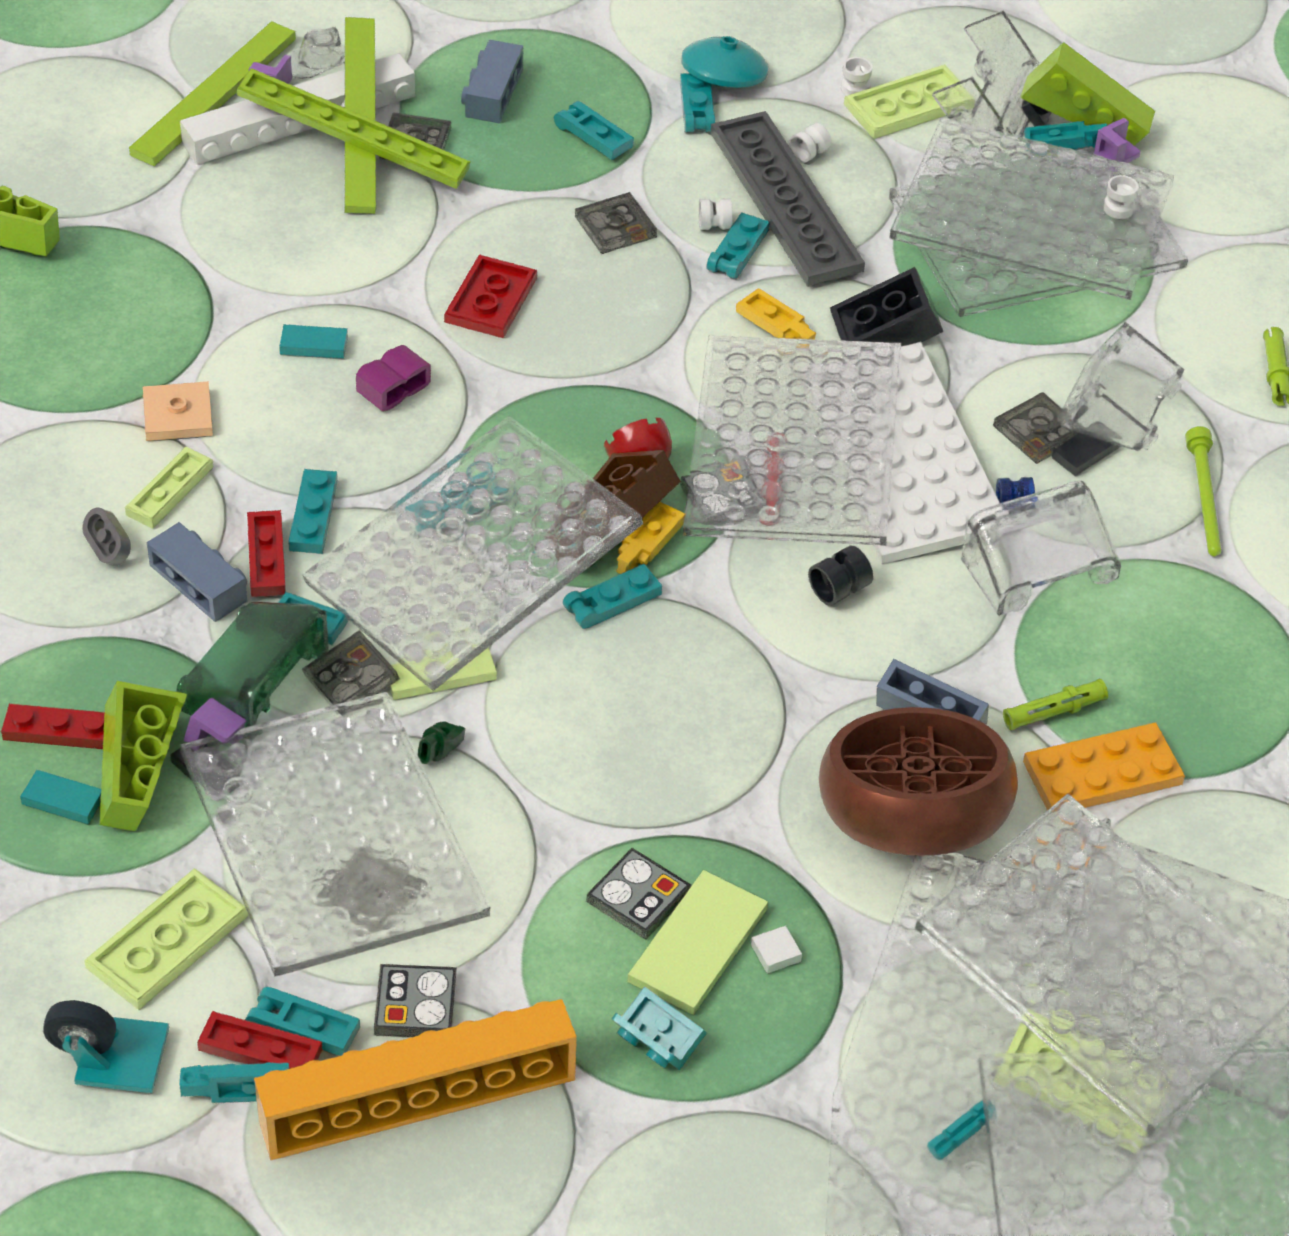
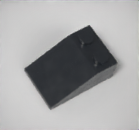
M916 267L830 307L845 352L902 347L923 342L944 332L929 291Z

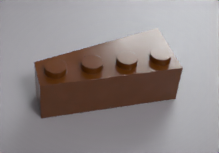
M664 450L613 453L544 537L562 570H584L591 567L598 558L681 482Z

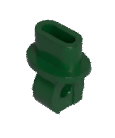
M446 721L430 726L424 731L419 742L418 760L422 764H428L431 760L439 761L448 756L449 752L454 750L464 740L466 728Z

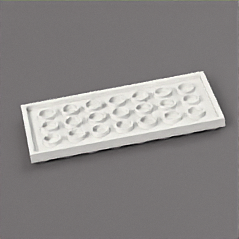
M921 342L799 371L800 384L881 564L1010 533V523Z

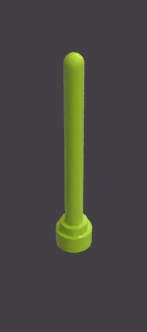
M1197 426L1186 432V447L1195 456L1208 553L1216 557L1221 553V544L1208 453L1213 446L1212 434L1208 428Z

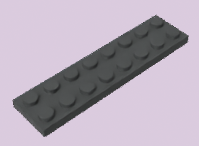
M766 111L711 124V135L764 219L770 221L769 226L807 286L864 272L865 262Z

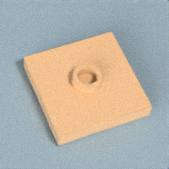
M209 381L143 386L146 441L213 436Z

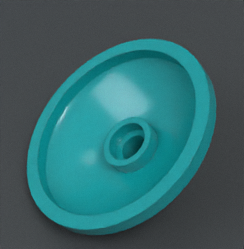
M717 36L695 41L683 50L681 57L683 67L691 75L702 81L724 87L742 88L760 84L766 79L769 68L766 60L758 51L745 42L731 36Z

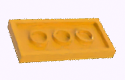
M1156 722L1026 752L1023 763L1050 816L1183 785L1185 778L1180 765Z

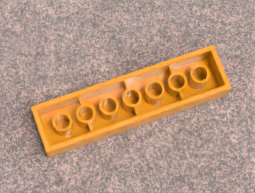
M563 999L551 1002L542 1001L532 1007L516 1011H503L493 1017L477 1021H464L454 1027L439 1031H426L419 1036L400 1041L390 1040L373 1048L361 1051L351 1050L338 1057L322 1061L313 1060L305 1063L303 1066L283 1071L274 1070L266 1073L264 1076L254 1078L258 1118L270 1161L574 1081L577 1036Z

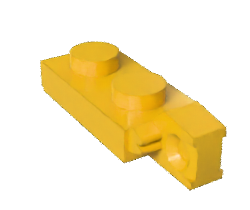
M760 288L736 303L737 313L782 342L784 341L787 344L793 343L795 348L806 353L815 347L816 332L809 329V326L804 322L805 317Z
M662 502L654 506L622 538V545L618 552L620 555L617 557L618 568L616 572L622 574L638 567L639 564L647 565L648 562H651L686 522V514Z

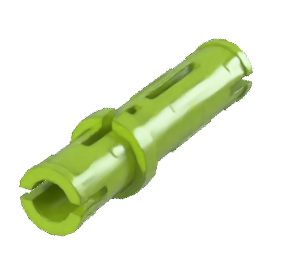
M1271 327L1272 337H1270L1268 328L1263 332L1268 363L1266 379L1271 386L1273 403L1278 406H1285L1284 395H1286V402L1289 404V367L1287 365L1284 345V333L1279 327Z
M1097 679L1077 687L1068 685L1063 687L1061 692L1035 699L1010 709H1004V722L1007 728L1012 731L1018 727L1042 721L1068 711L1074 714L1079 712L1081 707L1107 700L1108 690L1102 679ZM1078 695H1083V698H1079V699H1076V700H1073V701H1070V702H1067V703H1064V704H1062V702H1061V701H1063V700H1066V699H1069V698H1072V697H1075V696H1078ZM1047 705L1050 706L1049 709H1045V710H1042V711H1039V712H1036V713H1033V714H1030V715L1028 714L1029 711H1032V710H1035V709H1038V708H1041V707H1044V706H1047Z

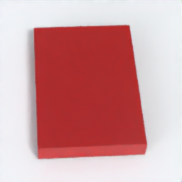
M478 255L444 314V323L504 338L537 279V270Z

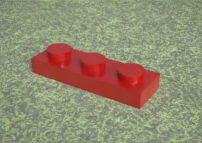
M281 510L247 512L251 597L284 595L286 586Z
M9 704L1 730L2 739L6 741L103 749L105 712Z
M214 1011L211 1012L197 1041L198 1051L244 1064L289 1063V1069L303 1066L309 1061L318 1060L322 1052L321 1041Z

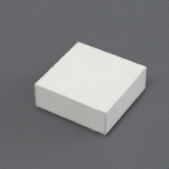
M786 926L752 937L751 946L767 974L801 962L802 953Z

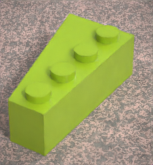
M1065 42L1056 48L1027 76L1020 96L1021 99L1068 121H1084L1086 126L1105 123L1108 126L1125 118L1129 121L1126 140L1134 146L1149 134L1155 115L1154 109Z
M3 185L0 186V246L30 252L34 255L47 256L60 240L58 209L27 195L17 197L13 195L11 188Z
M122 681L116 682L105 704L100 804L101 826L130 831L137 830L149 807L187 694Z

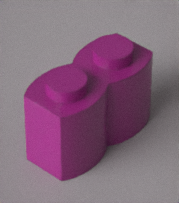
M406 345L389 349L381 359L364 364L356 373V391L381 411L394 408L406 396L416 394L431 382V365Z

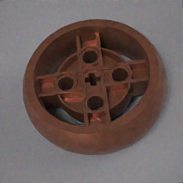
M923 707L882 710L862 716L848 723L828 744L821 760L818 778L820 794L826 811L838 828L847 836L874 849L895 854L917 856L953 853L973 847L990 838L1008 818L1014 806L1018 789V777L1014 759L1008 746L999 734L986 724L972 717L948 710Z

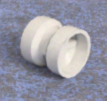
M852 57L844 62V77L841 81V91L844 95L848 96L870 89L869 79L872 75V64L870 61L861 57Z
M814 123L808 126L804 132L801 131L791 136L789 146L800 162L805 163L813 159L816 153L821 154L831 147V137L823 125Z
M1118 175L1108 181L1107 196L1103 205L1107 215L1116 219H1125L1132 216L1135 209L1134 199H1136L1139 189L1136 180L1129 176Z
M731 198L720 199L719 202H712L710 199H699L700 230H709L712 226H719L721 229H730L732 227Z

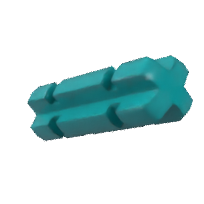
M981 1100L944 1129L942 1133L929 1141L927 1144L929 1152L938 1161L946 1158L954 1149L978 1132L981 1127L994 1119L996 1116L995 1110L989 1102Z

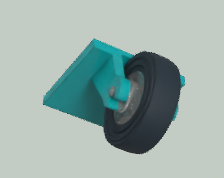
M77 1000L61 1001L50 1007L45 1017L43 1033L53 1046L72 1055L78 1066L74 1078L76 1085L153 1093L169 1031V1023L112 1017L106 1010L97 1005Z

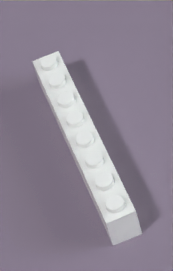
M400 53L375 60V109L415 97V73ZM345 70L293 85L345 108ZM249 100L180 120L182 144L196 165L313 129L308 125Z

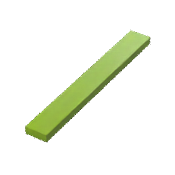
M345 17V108L372 120H375V18ZM345 142L344 213L375 214L376 154Z
M271 21L129 147L130 156L152 166L158 164L182 142L180 120L219 109L237 93L238 86L249 72L253 62L268 65L296 40L295 31Z
M253 68L249 70L237 88V95L455 189L458 188L470 168V161Z

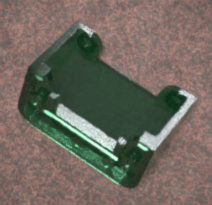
M251 602L247 606L241 607L236 619L192 671L180 679L176 692L187 694L181 711L192 716L210 698H213L246 720L241 739L252 744L262 732L261 727L257 726L256 722L261 711L267 713L270 710L271 694L301 658L310 661L311 658L320 661L329 650L326 611L308 604Z

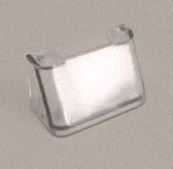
M1124 322L1084 365L1056 422L1066 430L1137 452L1142 448L1148 450L1159 437L1156 433L1158 426L1152 420L1161 401L1166 396L1169 399L1173 398L1182 387V383L1179 380L1185 369L1128 323Z
M1083 481L1070 482L981 509L970 517L966 525L961 560L998 616L1022 610L1028 603L1032 588L1088 571L1089 578L1095 584H1107L1119 579L1121 562L1095 497Z

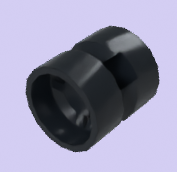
M850 545L832 555V558L827 557L811 566L808 571V577L815 595L824 604L832 606L848 597L850 592L855 593L870 585L873 581V570L866 555L856 546Z

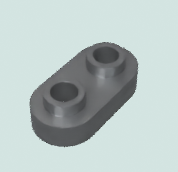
M99 507L91 509L85 516L82 526L86 540L101 562L113 566L121 565L127 559L131 550L128 535L111 511Z

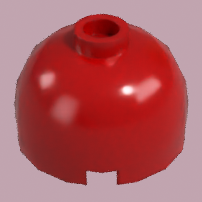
M655 417L657 423L649 424L647 418L641 419L616 430L612 434L614 441L610 444L607 440L604 442L608 458L613 453L664 450L669 459L672 452V439L665 420Z

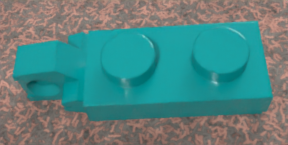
M1084 121L1026 127L1024 129L1025 152L1043 154L1054 150L1064 149L1072 151L1090 146L1095 148L1098 130L1106 127L1107 123L1086 126Z
M268 1062L264 1064L197 1065L184 1067L180 1070L179 1086L181 1097L206 1096L211 1097L212 1103L257 1102L254 1078L264 1076L266 1073L274 1070L289 1069V1063Z

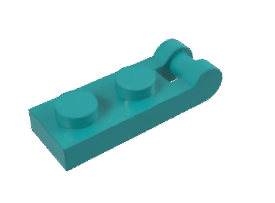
M681 73L680 88L684 131L694 132V129H705V132H711V124L715 123L711 83L702 81L690 73Z
M580 101L571 104L568 108L569 110H561L554 115V122L559 129L569 130L611 160L633 147L634 137Z
M741 212L716 251L710 254L706 266L707 270L713 272L720 270L725 272L728 277L737 279L768 233L770 221Z
M642 564L582 592L572 591L564 597L562 603L568 612L576 615L575 620L583 629H586L662 595V584L646 565Z
M272 987L262 988L257 997V1007L251 1008L245 1020L321 1041L322 1050L338 1056L348 1051L360 1029L359 1018ZM280 1009L278 1015L272 1013V1010Z

